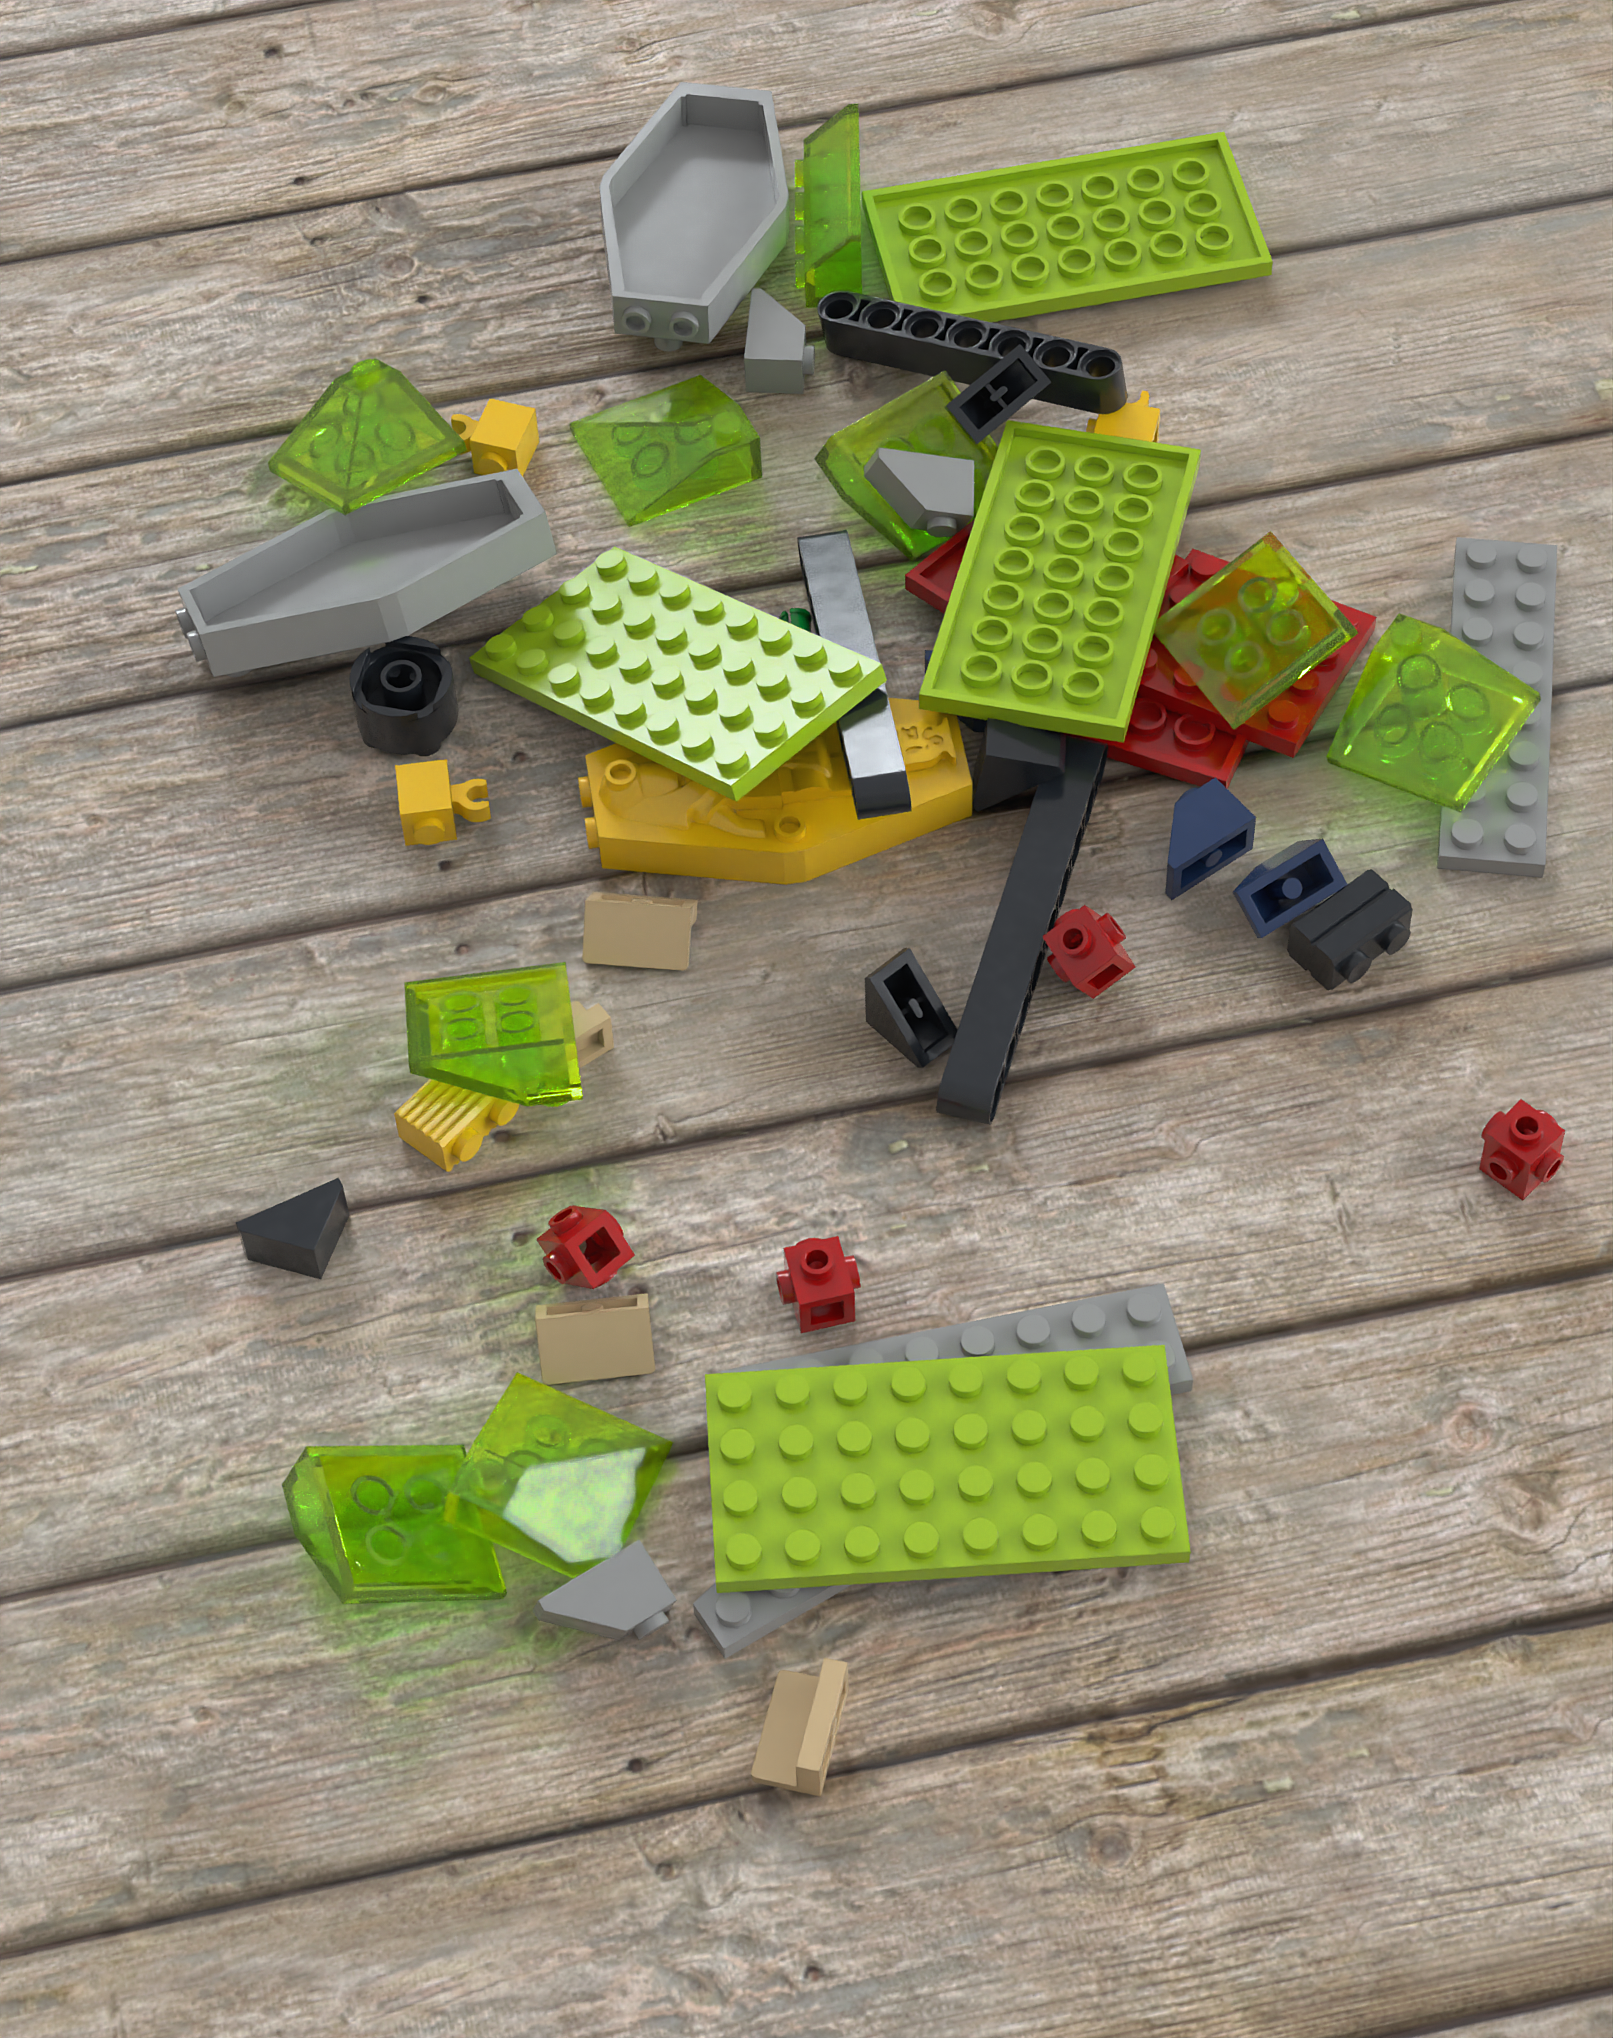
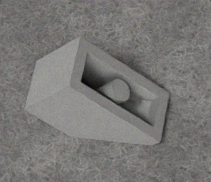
M752 288L744 353L746 392L803 394L805 374L814 375L815 345H806V325L764 290Z
M879 447L864 466V477L911 529L926 530L929 535L934 537H950L963 529L974 516L973 460Z
M637 1540L539 1599L532 1611L539 1621L615 1640H621L634 1632L637 1638L641 1640L669 1622L665 1612L669 1611L677 1600L641 1541Z

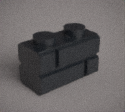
M1372 869L1367 870L1290 925L1287 946L1289 956L1305 971L1309 970L1311 976L1327 991L1333 990L1345 980L1349 983H1354L1365 975L1371 966L1372 960L1383 952L1392 955L1406 944L1411 934L1410 924L1413 911L1411 903L1395 889L1391 890L1388 883Z

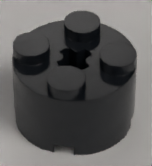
M404 636L391 642H386L384 647L370 652L369 647L355 660L350 671L349 680L356 720L363 742L368 747L399 755L416 754L418 756H430L439 751L441 742L453 731L458 719V704L452 667L449 660L447 661L441 655V650L428 640Z

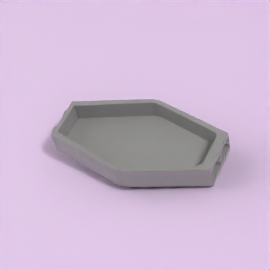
M680 82L603 175L599 187L601 222L615 333L653 337L655 346L662 351L677 350L682 346L683 341L709 344L786 245L790 232L789 193L772 91Z
M518 469L350 502L326 510L178 588L184 607L175 610L185 639H188L196 662L206 659L214 677L221 675L239 677L256 668L391 642L404 636H409L413 632L557 555L545 510Z

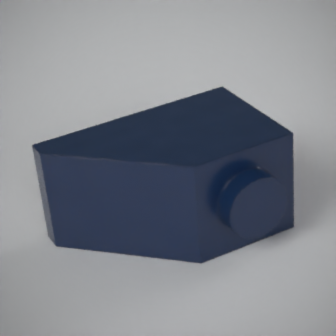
M1217 778L1212 779L1199 788L1194 787L1187 790L1174 805L1165 894L1171 900H1174L1253 849L1256 817Z
M1322 838L1297 841L1259 864L1235 888L1233 894L1256 937L1263 938L1348 884Z

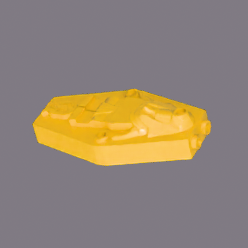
M888 698L906 769L911 798V811L860 820L857 819L836 722L737 802L615 743L585 755L587 776L578 777L582 808L592 807L594 816L584 818L588 848H599L603 869L783 885L807 882L972 816V780L957 715L919 709V700Z

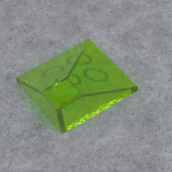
M374 358L357 362L352 366L351 371L334 379L269 460L268 467L270 472L343 515H347L467 451L461 437L401 371Z
M946 370L831 435L814 458L841 499L911 561L953 536L934 537L929 535L926 530L911 529L864 477V466L876 450L880 447L973 460L974 516L967 525L976 518L998 450V446L990 434L975 446L944 408L961 393Z
M702 375L569 423L570 431L628 527L762 478L761 444L758 433L740 405Z
M1271 531L1158 618L1154 630L1155 636L1233 730L1358 634L1351 622Z
M1399 613L1369 655L1326 756L1327 761L1340 768L1461 813L1539 704L1541 696L1539 692L1445 629Z
M566 962L404 982L408 1062L411 1074L528 1107L536 1105L558 1107L569 1101L583 1100Z
M517 1372L466 1455L448 1491L443 1520L574 1579L624 1548L674 1442Z
M464 1445L306 1446L282 1483L294 1534L342 1604L504 1599L507 1595L504 1579Z

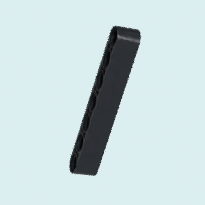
M850 291L831 292L824 296L817 306L826 348L831 353L839 356L971 385L1021 344L1051 381L1046 388L1033 398L1034 400L1096 414H1109L1121 409L1128 398L1121 356L1110 348Z

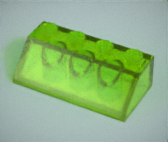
M848 104L803 140L804 159H795V188H804V192H795V221H804V226H795L796 255L804 254V260H795L796 289L805 288L806 308H817L819 301L831 292L850 291L862 294L858 104Z

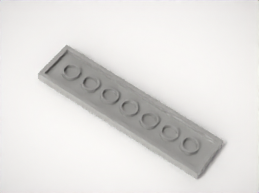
M1456 538L1437 857L1438 869L1543 878L1546 863L1557 545Z
M1164 1283L721 1371V1373L1165 1345L1171 1395L1192 1391L1193 1377Z

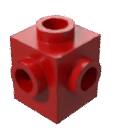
M1086 905L1061 915L1054 923V928L1042 936L1052 951L1047 960L1058 977L1065 983L1071 981L1074 987L1093 999L1136 968L1121 945V942L1126 939V935L1116 920L1109 913L1101 916Z
M1520 1099L1506 1114L1502 1111L1497 1112L1484 1127L1481 1138L1485 1142L1479 1170L1523 1201L1541 1182H1548L1561 1167L1564 1156L1560 1152L1565 1130L1558 1125L1557 1121L1550 1114L1543 1110H1536Z
M576 1205L569 1206L554 1215L548 1222L550 1229L536 1239L546 1254L542 1259L544 1266L556 1281L561 1284L589 1289L600 1287L610 1281L617 1274L618 1269L635 1256L623 1237L624 1233L620 1224L607 1210Z
M835 1236L826 1239L808 1238L794 1246L783 1248L784 1270L776 1272V1281L782 1304H793L800 1333L855 1322L854 1289L861 1287L860 1277L854 1255L844 1257L839 1237Z

